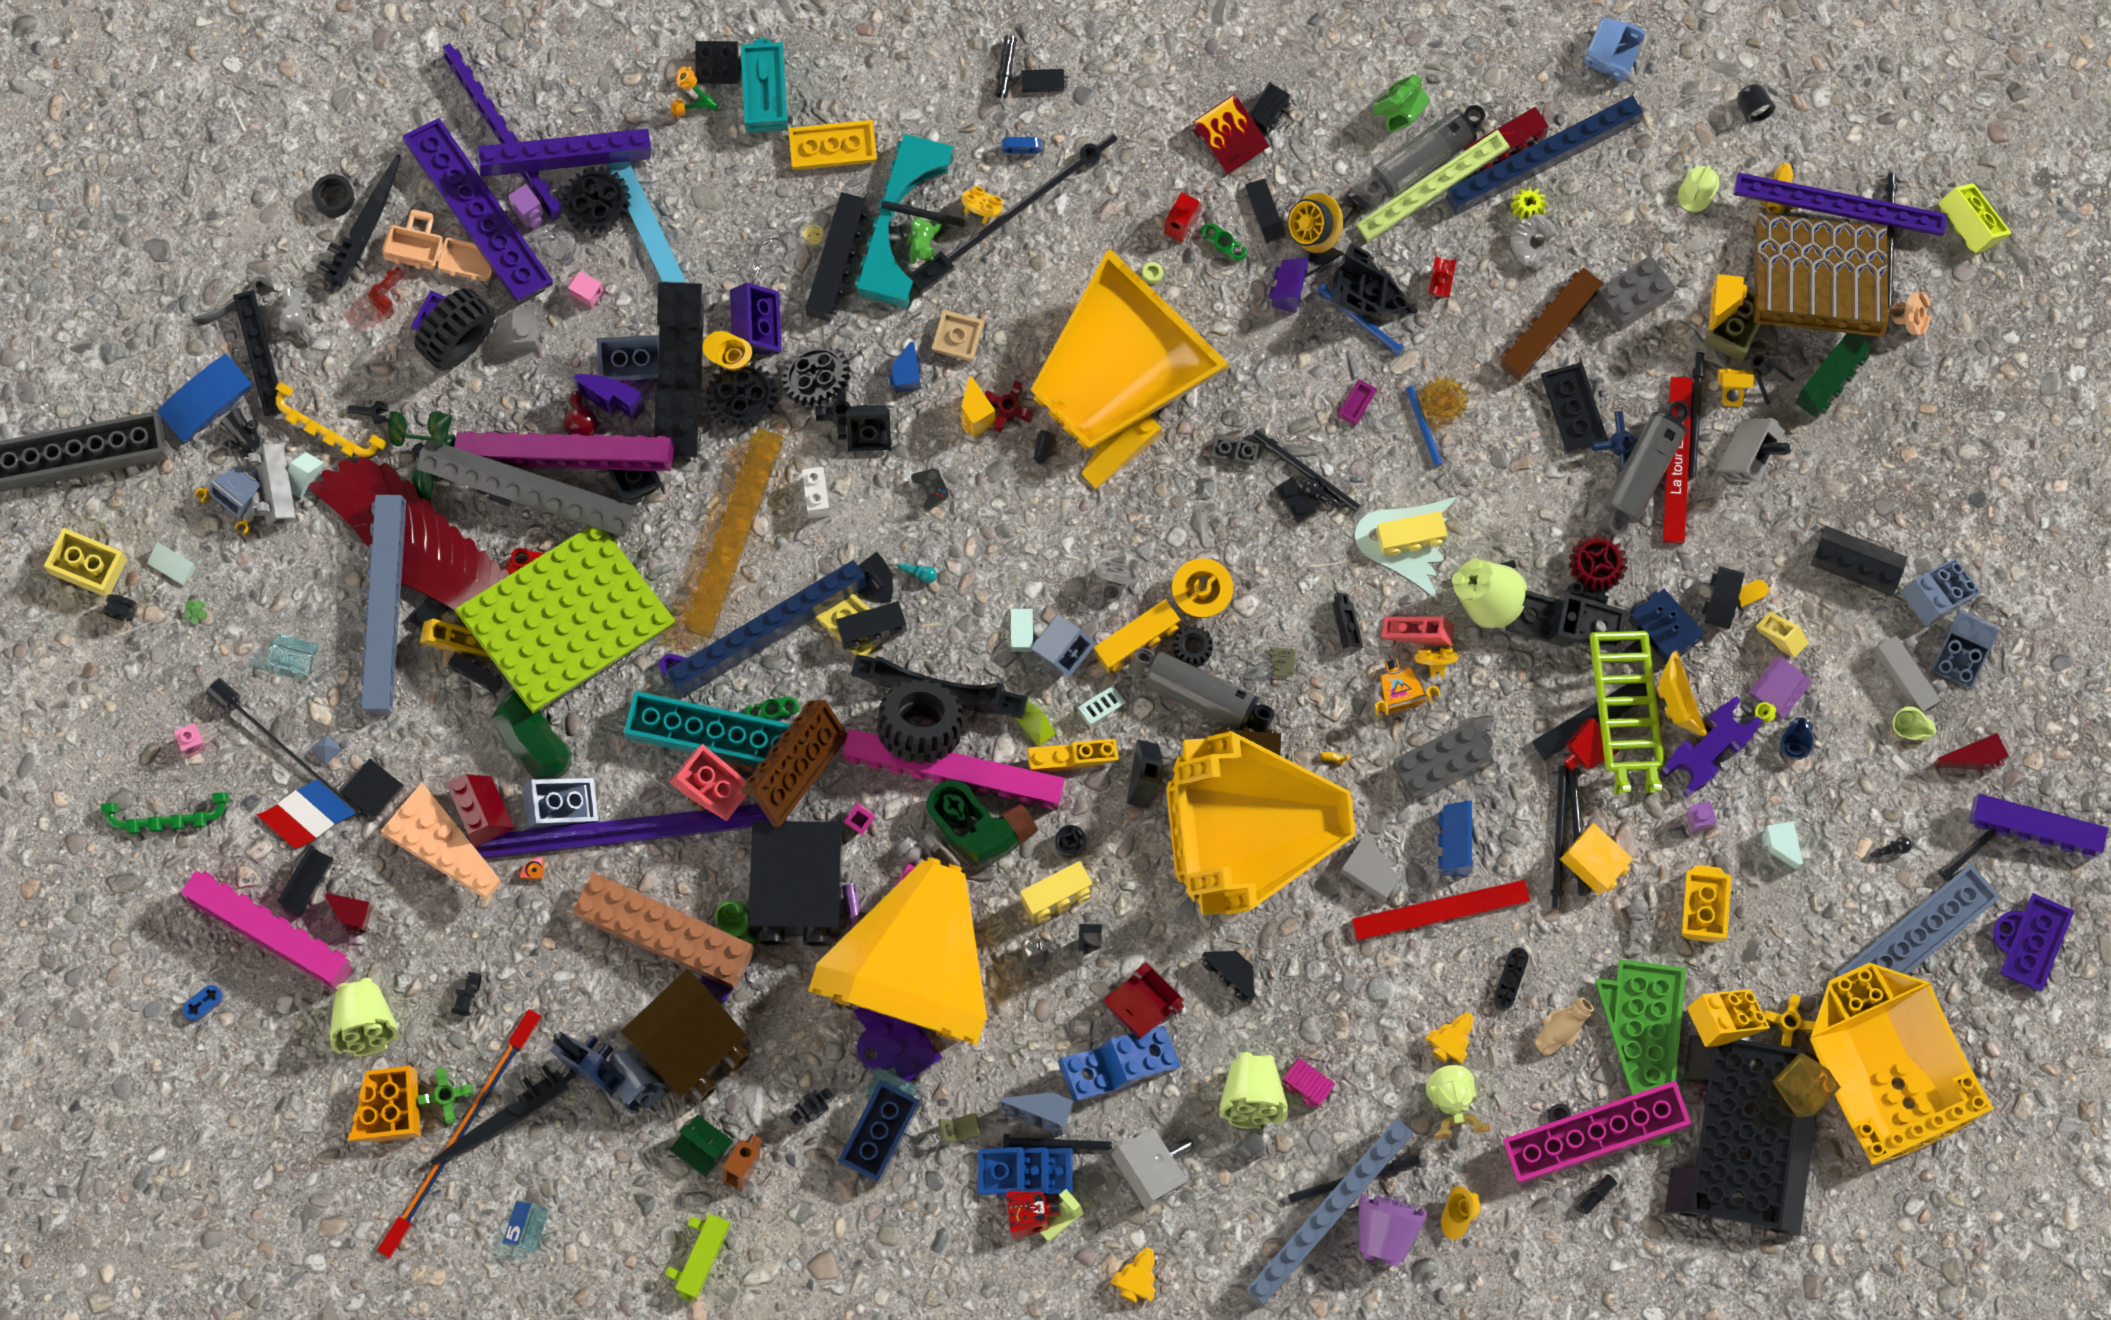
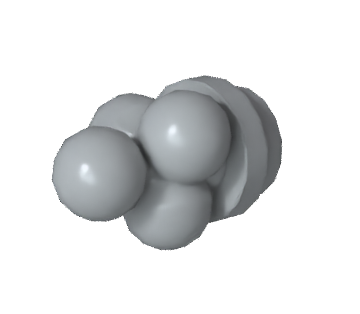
M910 837L899 844L896 849L899 851L898 855L902 856L903 864L906 866L907 864H914V867H916L922 860L926 861L922 858L924 849L916 845V840L913 841Z

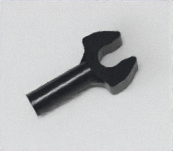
M376 401L372 407L348 405L347 412L349 414L370 416L374 424H381L387 421V417L377 415V412L379 410L389 411V407L382 401Z

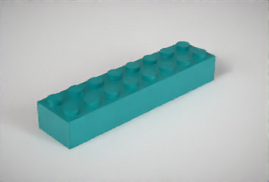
M634 691L624 734L626 740L692 753L703 744L721 760L757 767L791 724Z

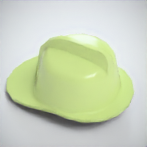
M1698 166L1687 173L1678 192V201L1685 210L1700 212L1708 207L1720 183L1716 172L1710 166Z

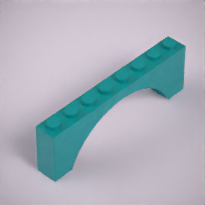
M904 134L902 141L898 140L896 146V153L898 155L896 160L893 159L891 162L890 172H892V175L885 182V198L881 197L878 210L881 211L879 217L874 218L872 229H875L874 234L868 238L866 248L869 250L867 256L863 255L860 267L863 270L861 275L856 277L855 287H857L859 296L908 308L913 291V281L900 269L890 248L889 231L895 212L881 209V203L885 200L900 204L903 198L920 183L932 177L947 174L954 151L951 145Z

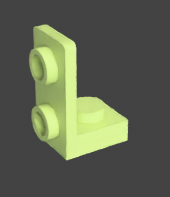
M1067 1189L1059 1194L1062 1201L1060 1203L1061 1216L1048 1217L1049 1229L1040 1232L1048 1242L1084 1214L1081 1205Z

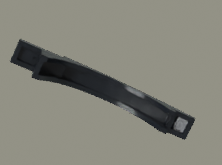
M856 654L851 672L853 677L887 688L898 687V684L905 681L910 683L911 680H918V682L929 680L932 684L936 682L941 684L942 688H948L952 692V696L955 695L958 698L962 708L981 713L982 711L1024 719L1029 701L1028 696L1007 692L1003 683L971 685L940 680L905 669L879 656L873 658Z

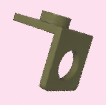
M976 1113L953 1120H938L943 1142L957 1143L981 1134ZM945 1125H946V1126L948 1127V1129H949V1132H950V1135H949V1136L947 1135V1133H946V1131H945Z

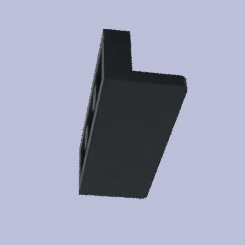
M310 845L277 901L279 906L301 918L334 859L318 851L315 846Z
M1079 924L1078 965H1083V948H1101L1102 924Z

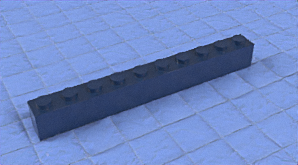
M1632 95L1448 188L1446 200L1457 216L1640 123L1643 111Z
M853 559L668 669L666 674L669 683L679 698L685 696L816 618V616L824 611L826 612L846 600L852 594H856L866 588L865 575Z

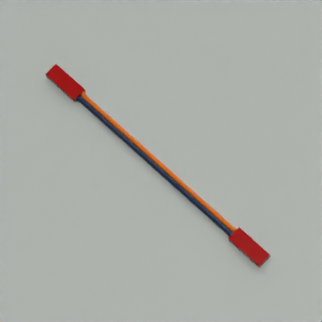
M528 1009L509 1039L508 1049L446 1148L464 1136L516 1051L522 1050L542 1018L541 1015ZM448 1160L434 1165L404 1215L398 1216L379 1246L378 1252L391 1259L411 1227L412 1217Z

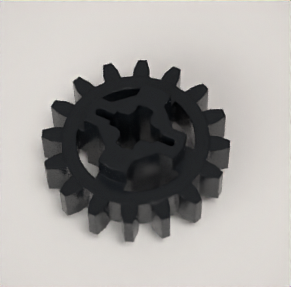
M828 1088L818 1093L816 1090L808 1093L795 1104L796 1111L789 1116V1119L795 1127L805 1122L809 1124L816 1121L829 1110L827 1104L834 1099V1095Z

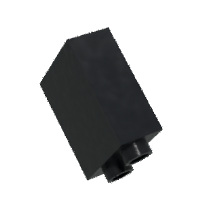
M752 820L748 927L751 935H758L759 944L779 946L785 944V936H803L804 945L824 947L830 945V937H840L844 843L842 822L784 821L780 827H773L770 821Z

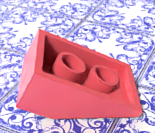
M703 744L692 752L670 780V783L685 796L725 821L730 818L748 795L741 792L742 787L746 784V780Z

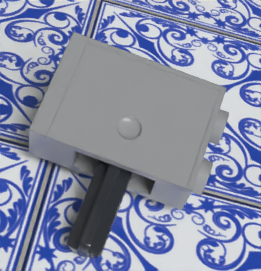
M1773 418L1742 419L1716 470L1729 481L1760 482L1773 455L1791 453V445L1789 443H1779L1785 430Z
M1152 1128L1148 1131L1142 1129L1133 1135L1134 1138L1128 1141L1126 1138L1115 1145L1117 1149L1111 1156L1145 1208L1180 1190L1188 1182L1174 1159L1194 1148L1192 1139L1186 1137L1167 1148L1156 1130Z

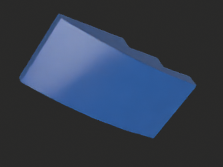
M225 353L189 380L157 412L180 440L187 443L201 428L206 429L219 414H225L253 384L229 355Z
M1022 1147L978 1149V1195L1007 1196V1191L1043 1192L1046 1196L1059 1195L1065 1189L1073 1195V1149L1071 1148L1024 1149Z

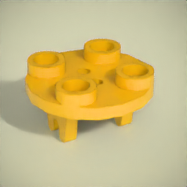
M973 186L972 190L965 191L961 198L965 206L963 213L968 215L972 211L984 216L982 223L985 225L991 220V217L999 216L1003 209L1002 198L986 193L979 186Z
M1441 647L1440 650L1431 651V648H1419L1414 658L1417 663L1428 665L1432 678L1436 677V672H1440V677L1443 678L1445 676L1446 664L1458 661L1459 655L1453 652L1452 647Z

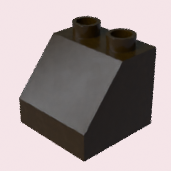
M688 969L681 973L620 1031L631 1053L665 1084V1087L683 1106L691 1099L697 1105L703 1103L717 1088V1085L712 1081L716 1075L724 1068L731 1074L734 1073L750 1057V1054L745 1050L749 1045L745 1032Z

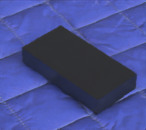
M1064 69L1021 70L1022 93L1065 91Z

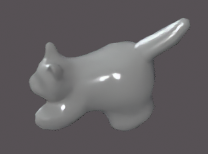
M286 284L278 327L284 333L304 330L310 339L318 340L310 326L306 323V317L301 307V303L307 300L306 296H308V293H303L295 288L291 290L290 285Z

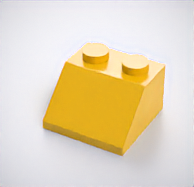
M1717 275L1711 294L1709 330L1713 331L1734 315L1739 306L1743 305V299L1747 293V285H1743L1744 277Z
M971 376L967 381L961 406L962 415L960 417L963 421L961 425L967 434L971 433L973 438L992 428L996 418L994 408Z

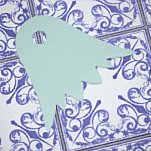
M1456 497L1423 506L1371 512L1365 515L1356 526V544L1368 558L1408 578L1437 600L1435 589L1427 574L1436 576V572L1428 562L1443 561L1442 554L1435 547L1428 545L1414 552L1404 550L1394 556L1382 555L1379 541L1372 540L1369 537V532L1377 528V524L1438 511L1443 513L1454 502Z

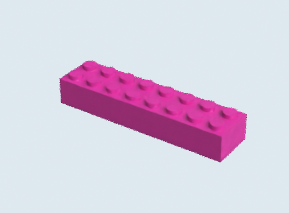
M195 870L181 891V894L191 905L337 991V985L345 983L353 970L349 965L350 961L346 958L347 956L336 949L332 952L325 942L318 938L315 941L308 936L309 933L300 927H297L295 930L285 918L281 916L275 918L268 908L261 904L257 907L251 898L242 893L238 896L231 886L224 882L220 885L214 880L215 877L206 871H203L201 874Z
M1676 1081L1504 1138L1503 1145L1519 1186L1691 1127V1121Z

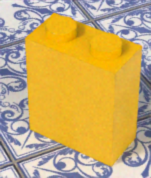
M1592 823L1564 853L1560 860L1598 895H1601L1605 890L1609 893L1617 885L1616 878L1618 876L1622 878L1629 871L1630 867L1628 864L1633 858L1595 823Z

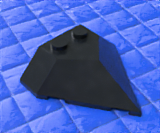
M1350 243L1335 271L1331 303L1357 315L1416 314L1418 310L1414 305L1410 306L1403 297L1405 294L1384 269L1379 270L1372 262L1373 256L1368 251Z

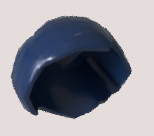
M1797 717L1784 731L1780 740V748L1786 757L1801 760L1808 757L1812 752L1813 724L1804 717Z

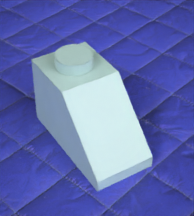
M1794 821L1768 825L1764 833H1762V840L1764 846H1768L1769 853L1793 869H1800L1803 865Z

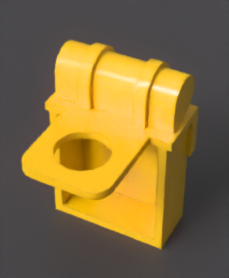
M1730 368L1718 369L1717 384L1722 386V404L1724 406H1742L1744 388H1753L1754 375L1752 371ZM1731 389H1735L1739 393V398L1734 402L1727 399V392Z

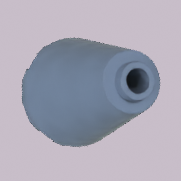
M616 1051L610 1055L608 1062L625 1077L618 1091L629 1113H639V1108L643 1106L648 1109L664 1094L662 1088L665 1087V1084L626 1051Z

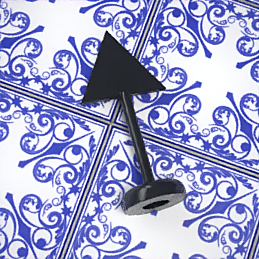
M1348 191L1345 193L1343 200L1350 209L1343 217V226L1354 211L1358 214L1366 215L1371 209L1364 199ZM1333 247L1323 253L1309 252L1307 275L1343 256L1344 253Z

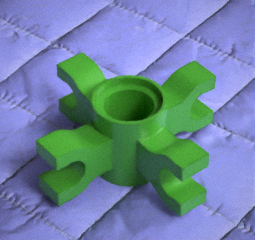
M445 1068L435 1069L439 1086L435 1089L434 1093L417 1096L419 1106L423 1108L439 1103L444 1109L447 1124L457 1123L453 1106L459 1098L474 1096L473 1087L471 1084L453 1088L448 1084ZM444 1091L452 1093L447 1101L440 1100V1096Z

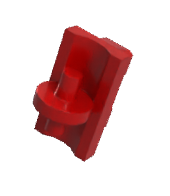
M1435 256L1428 294L1442 298L1450 297L1456 260H1447Z

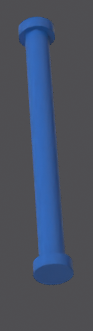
M1324 283L1317 291V294L1319 296L1323 295L1331 302L1332 291ZM1338 307L1392 349L1394 355L1398 356L1405 347L1403 344L1399 345L1364 316Z

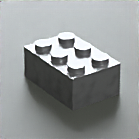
M1649 255L1600 287L1597 291L1596 299L1620 331H1622L1671 299L1676 287L1653 257Z

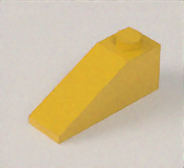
M430 619L423 623L420 644L443 650L489 657L468 628L436 619Z

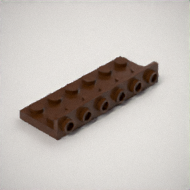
M811 700L804 705V709L793 719L790 727L781 735L780 740L770 749L769 754L757 766L756 771L746 780V784L741 789L743 794H752L773 827H780L847 739V732L826 700Z

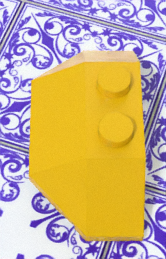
M1677 650L1673 651L1661 675L1659 686H1656L1660 698H1665L1667 706L1664 707L1668 719L1672 718L1674 724L1702 737L1706 736L1708 732Z

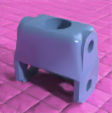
M1602 18L1589 45L1584 63L1607 77L1620 82L1626 81L1628 73L1635 62L1639 42H1643L1646 32L1642 28L1626 22Z

